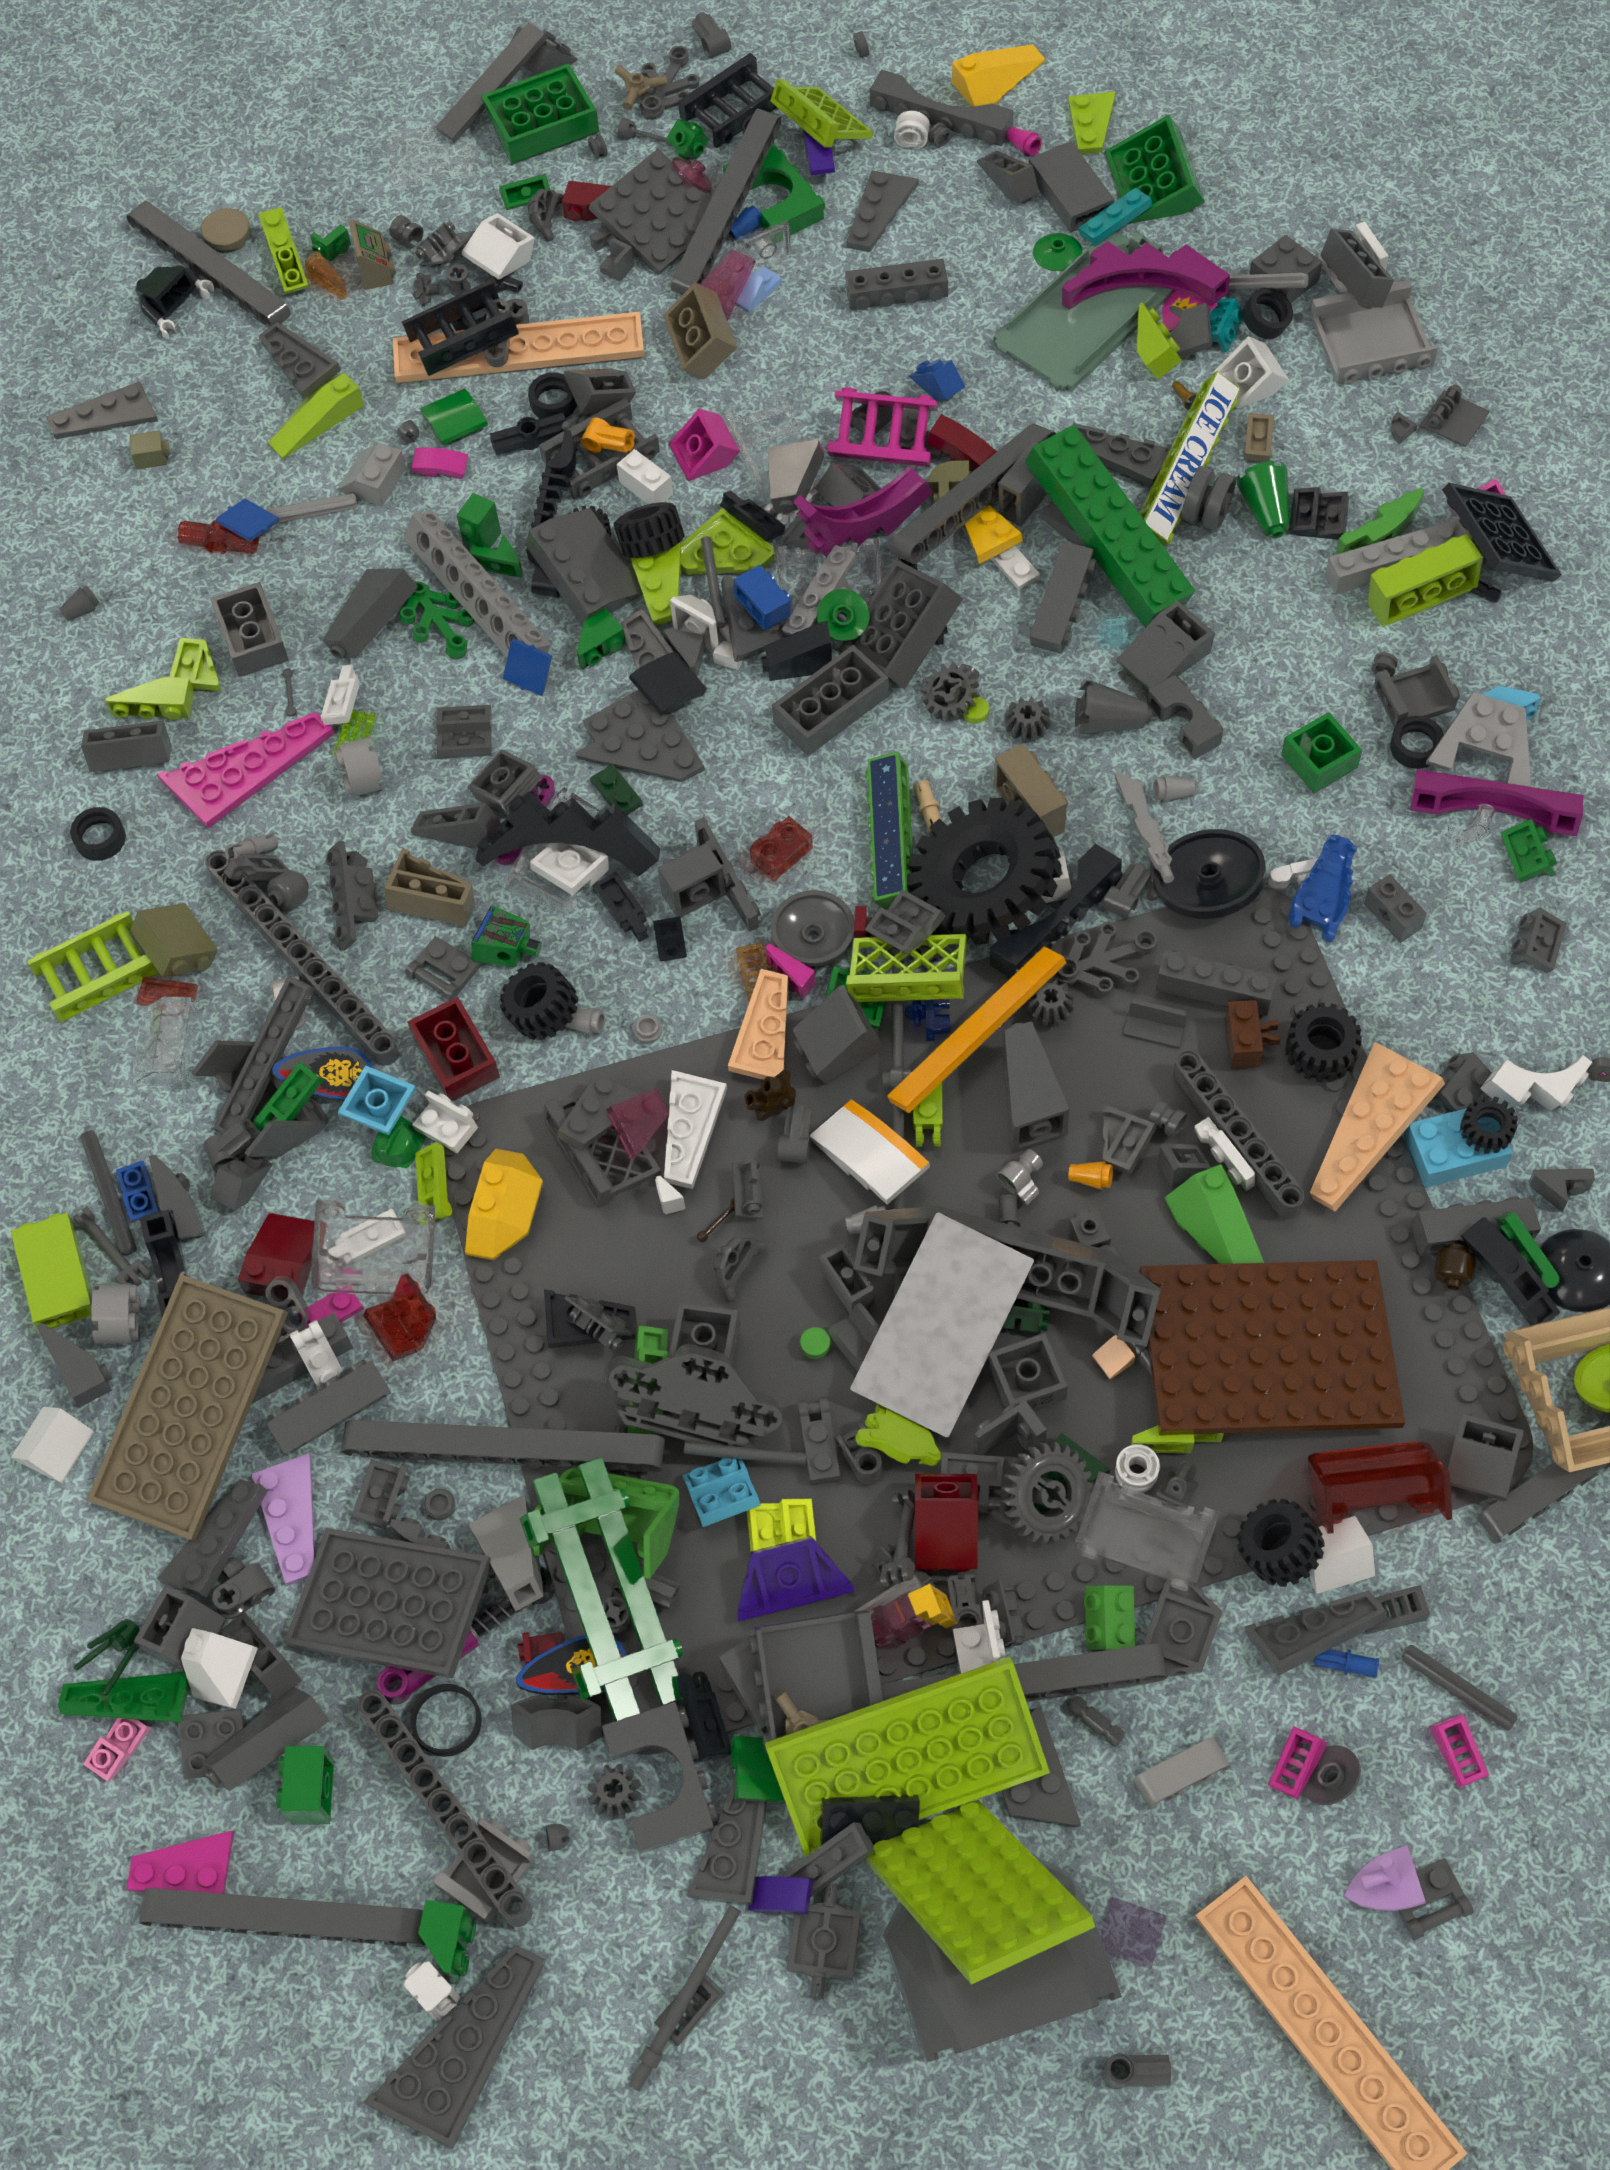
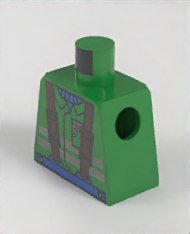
M491 905L471 942L472 961L516 967L523 954L537 958L541 951L542 942L530 938V923L527 920Z

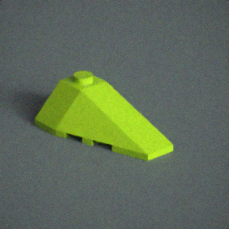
M345 373L335 374L302 401L270 439L268 445L282 459L286 458L363 407L360 388Z

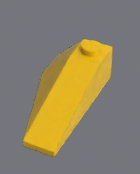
M1033 44L972 53L952 62V83L970 106H981L990 103L997 104L1003 95L1009 90L1012 91L1018 82L1024 77H1028L1043 64L1045 58Z

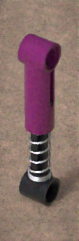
M540 1566L541 1577L546 1582L543 1587L544 1596L525 1606V1608L531 1606V1604L533 1606L535 1604H543L553 1597L555 1592L553 1579L550 1572ZM504 1594L502 1600L498 1603L493 1602L492 1607L488 1610L483 1609L482 1614L474 1617L460 1659L480 1646L478 1642L481 1641V1637L487 1632L492 1633L491 1629L497 1625L502 1626V1622L507 1618H513L512 1615L517 1611L514 1610L507 1595ZM388 1667L379 1674L377 1687L389 1703L393 1705L402 1704L410 1698L414 1691L436 1677V1675ZM395 1680L402 1681V1686L399 1690L395 1692L388 1691V1686L391 1682Z

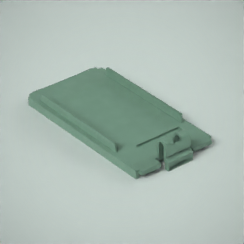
M1116 231L1098 245L1094 246L1092 244L994 335L993 342L996 349L1005 355L1009 354L1049 380V384L1055 388H1061L1062 390L1067 388L1070 392L1073 391L1138 328L1139 304L1141 302L1148 309L1153 307L1157 310L1175 290L1150 286L1118 288L1099 293L1068 309L1062 305V287L1068 280H1072L1081 273L1086 266H1090V254L1095 248L1102 246L1107 241L1129 256L1135 249H1139L1145 243H1149L1161 253H1163L1162 246L1154 241H1149L1137 231L1133 232L1130 239Z

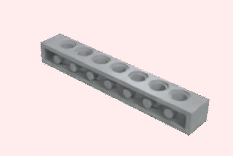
M433 511L413 514L404 540L501 651L508 657L510 643L514 638L527 645H534L536 649L548 653L551 646L549 641Z

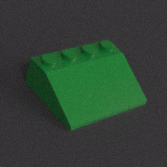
M569 63L481 95L501 146L511 164L599 132L597 110Z
M1170 115L1163 117L1105 150L1120 198L1134 188H1137L1149 196L1152 201V206L1130 221L1129 224L1182 215L1205 203L1182 133Z

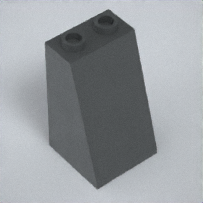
M1032 1021L1024 1024H1013L1004 1030L1003 1061L1010 1144L1012 1152H1017L1067 1135L1070 1109Z

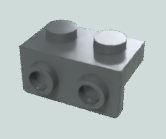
M1474 1052L1454 1055L1448 1060L1446 1064L1448 1067L1442 1074H1439L1443 1078L1445 1085L1433 1098H1439L1450 1112L1466 1109L1470 1103L1473 1104L1474 1100L1483 1093L1480 1088L1492 1073Z
M371 1459L351 1519L386 1530L388 1522L391 1519L396 1520L400 1504L395 1503L398 1492L405 1493L410 1476L404 1475L407 1466L401 1464L400 1468Z

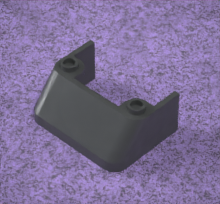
M216 1040L192 1070V1074L194 1076L215 1077L221 1089L230 1093L255 1042ZM283 1053V1055H282V1057H281L280 1060H282L283 1058L286 1057V1055H285L284 1053ZM273 1075L255 1110L257 1116L282 1085V1082ZM312 1095L293 1121H276L277 1117L274 1116L272 1121L268 1122L245 1151L247 1157L282 1156L320 1133L327 1125L328 1117Z

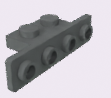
M338 841L328 850L326 862L330 870L329 887L333 895L332 912L336 920L335 937L338 940L339 950H346L356 941L354 920L374 922L378 919L372 868L348 865L345 842Z

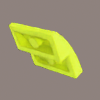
M782 1499L779 1503H762L761 1506L747 1511L750 1551L812 1536L816 1541L812 1499Z

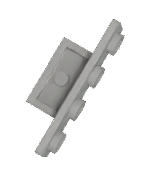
M837 545L833 547L783 626L782 630L785 634L791 635L817 624V608L821 599L827 593L837 589L852 591L845 575L857 557L854 551Z

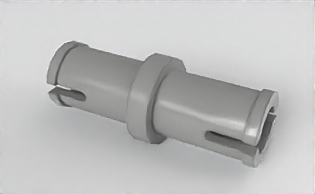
M272 833L257 838L250 836L245 838L243 842L227 845L225 855L228 860L236 859L240 854L260 855L261 853L276 850L278 848V840Z

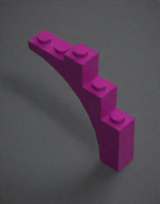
M1107 241L1102 246L1095 248L1090 254V266H1086L1081 273L1064 284L1062 287V305L1071 309L1083 300L1102 292L1124 287L1150 286L1177 290L1213 306L1229 293L1230 274L1187 244L1178 251H1174L1168 258L1149 243H1145L1139 249H1135L1129 256Z
M909 466L893 481L877 492L847 505L836 507L818 506L808 502L801 494L793 503L799 509L796 513L797 516L807 527L803 531L809 540L806 545L816 555L821 552L827 558L835 545L841 546L844 542L848 544L852 541L859 547L875 531L879 532L880 530L889 536L933 492L927 482Z

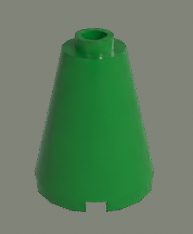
M1267 461L1245 469L1246 475L1242 478L1238 475L1236 484L1264 535L1278 538L1283 536L1290 527L1288 470L1283 462H1280L1281 466H1275L1274 461Z

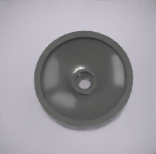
M819 890L799 892L788 897L776 909L771 921L772 940L775 947L806 966L824 965L838 959L850 947L854 938V917L848 905L831 893ZM813 934L819 936L817 939L809 938Z

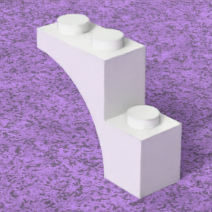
M1582 1055L1562 1071L1536 1073L1520 1068L1506 1060L1493 1070L1480 1089L1492 1099H1494V1096L1499 1097L1498 1103L1500 1104L1504 1100L1507 1101V1109L1516 1104L1522 1106L1531 1096L1543 1107L1552 1111L1558 1106L1563 1108L1574 1096L1571 1093L1572 1089L1575 1086L1579 1087L1588 1077L1589 1073L1586 1070L1592 1061Z

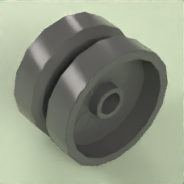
M1202 465L1199 466L1188 488L1182 508L1181 520L1195 525L1202 518L1205 529L1218 532L1231 505L1236 486V477L1222 473L1215 480L1214 469Z

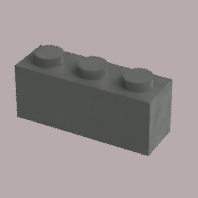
M164 720L84 730L81 748L90 772H106L111 769L134 768L150 764L159 765L169 762L172 745Z

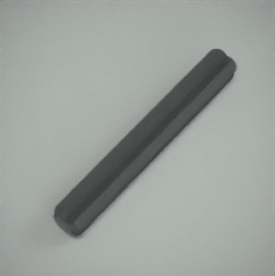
M1409 1645L1403 1653L1402 1660L1504 1729L1510 1730L1518 1717L1516 1713L1414 1645Z

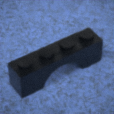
M169 1210L140 1217L144 1241L157 1279L159 1291L157 1299L161 1317H163L180 1274L188 1277L176 1223Z

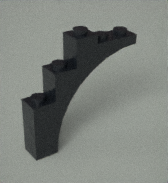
M528 791L522 797L520 795L516 796L509 803L507 819L498 826L497 832L492 837L486 836L478 843V851L475 858L484 867L498 856L520 847L539 843H566L602 852L625 865L639 877L659 861L661 848L616 803L609 809L603 808L593 818L573 797L566 803L561 801L550 811Z

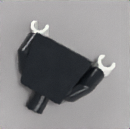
M181 265L156 267L145 279H139L136 285V293L139 296L138 303L142 312L155 325L158 324L160 326L162 336L170 339L166 330L172 329L175 333L177 332L173 321L164 320L163 318H168L196 287L199 288L200 297L203 299H210L208 290L214 292L212 281H200L199 276Z

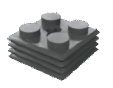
M500 750L468 785V789L475 796V799L483 803L486 802L488 806L508 815L509 803L518 795L522 797L528 791H534L542 776L538 769L535 768V765L505 750Z

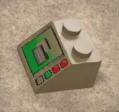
M350 220L349 225L364 290L392 285L391 275H396L393 260H388L387 258L392 256L389 241L384 242L382 232L355 220Z

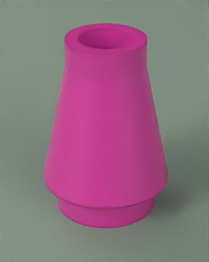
M1014 126L1010 127L1007 131L1006 139L1012 142L1024 155L1034 156L1040 151L1042 139L1038 133Z

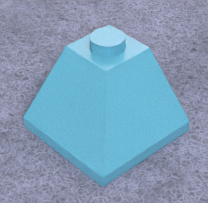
M365 1065L340 1107L338 1115L389 1135L415 1092L416 1086Z

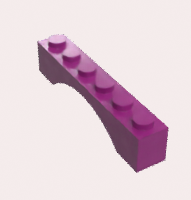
M1417 769L1412 788L1410 810L1437 815L1462 809L1492 810L1511 814L1526 820L1532 819L1536 825L1543 826L1548 832L1577 836L1583 817V795Z

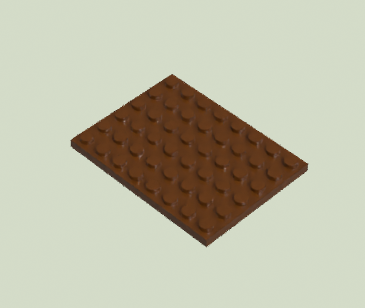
M1377 1260L1140 1266L1139 1273L1161 1289L1148 1340L1159 1435L1390 1429L1404 1427L1405 1418Z

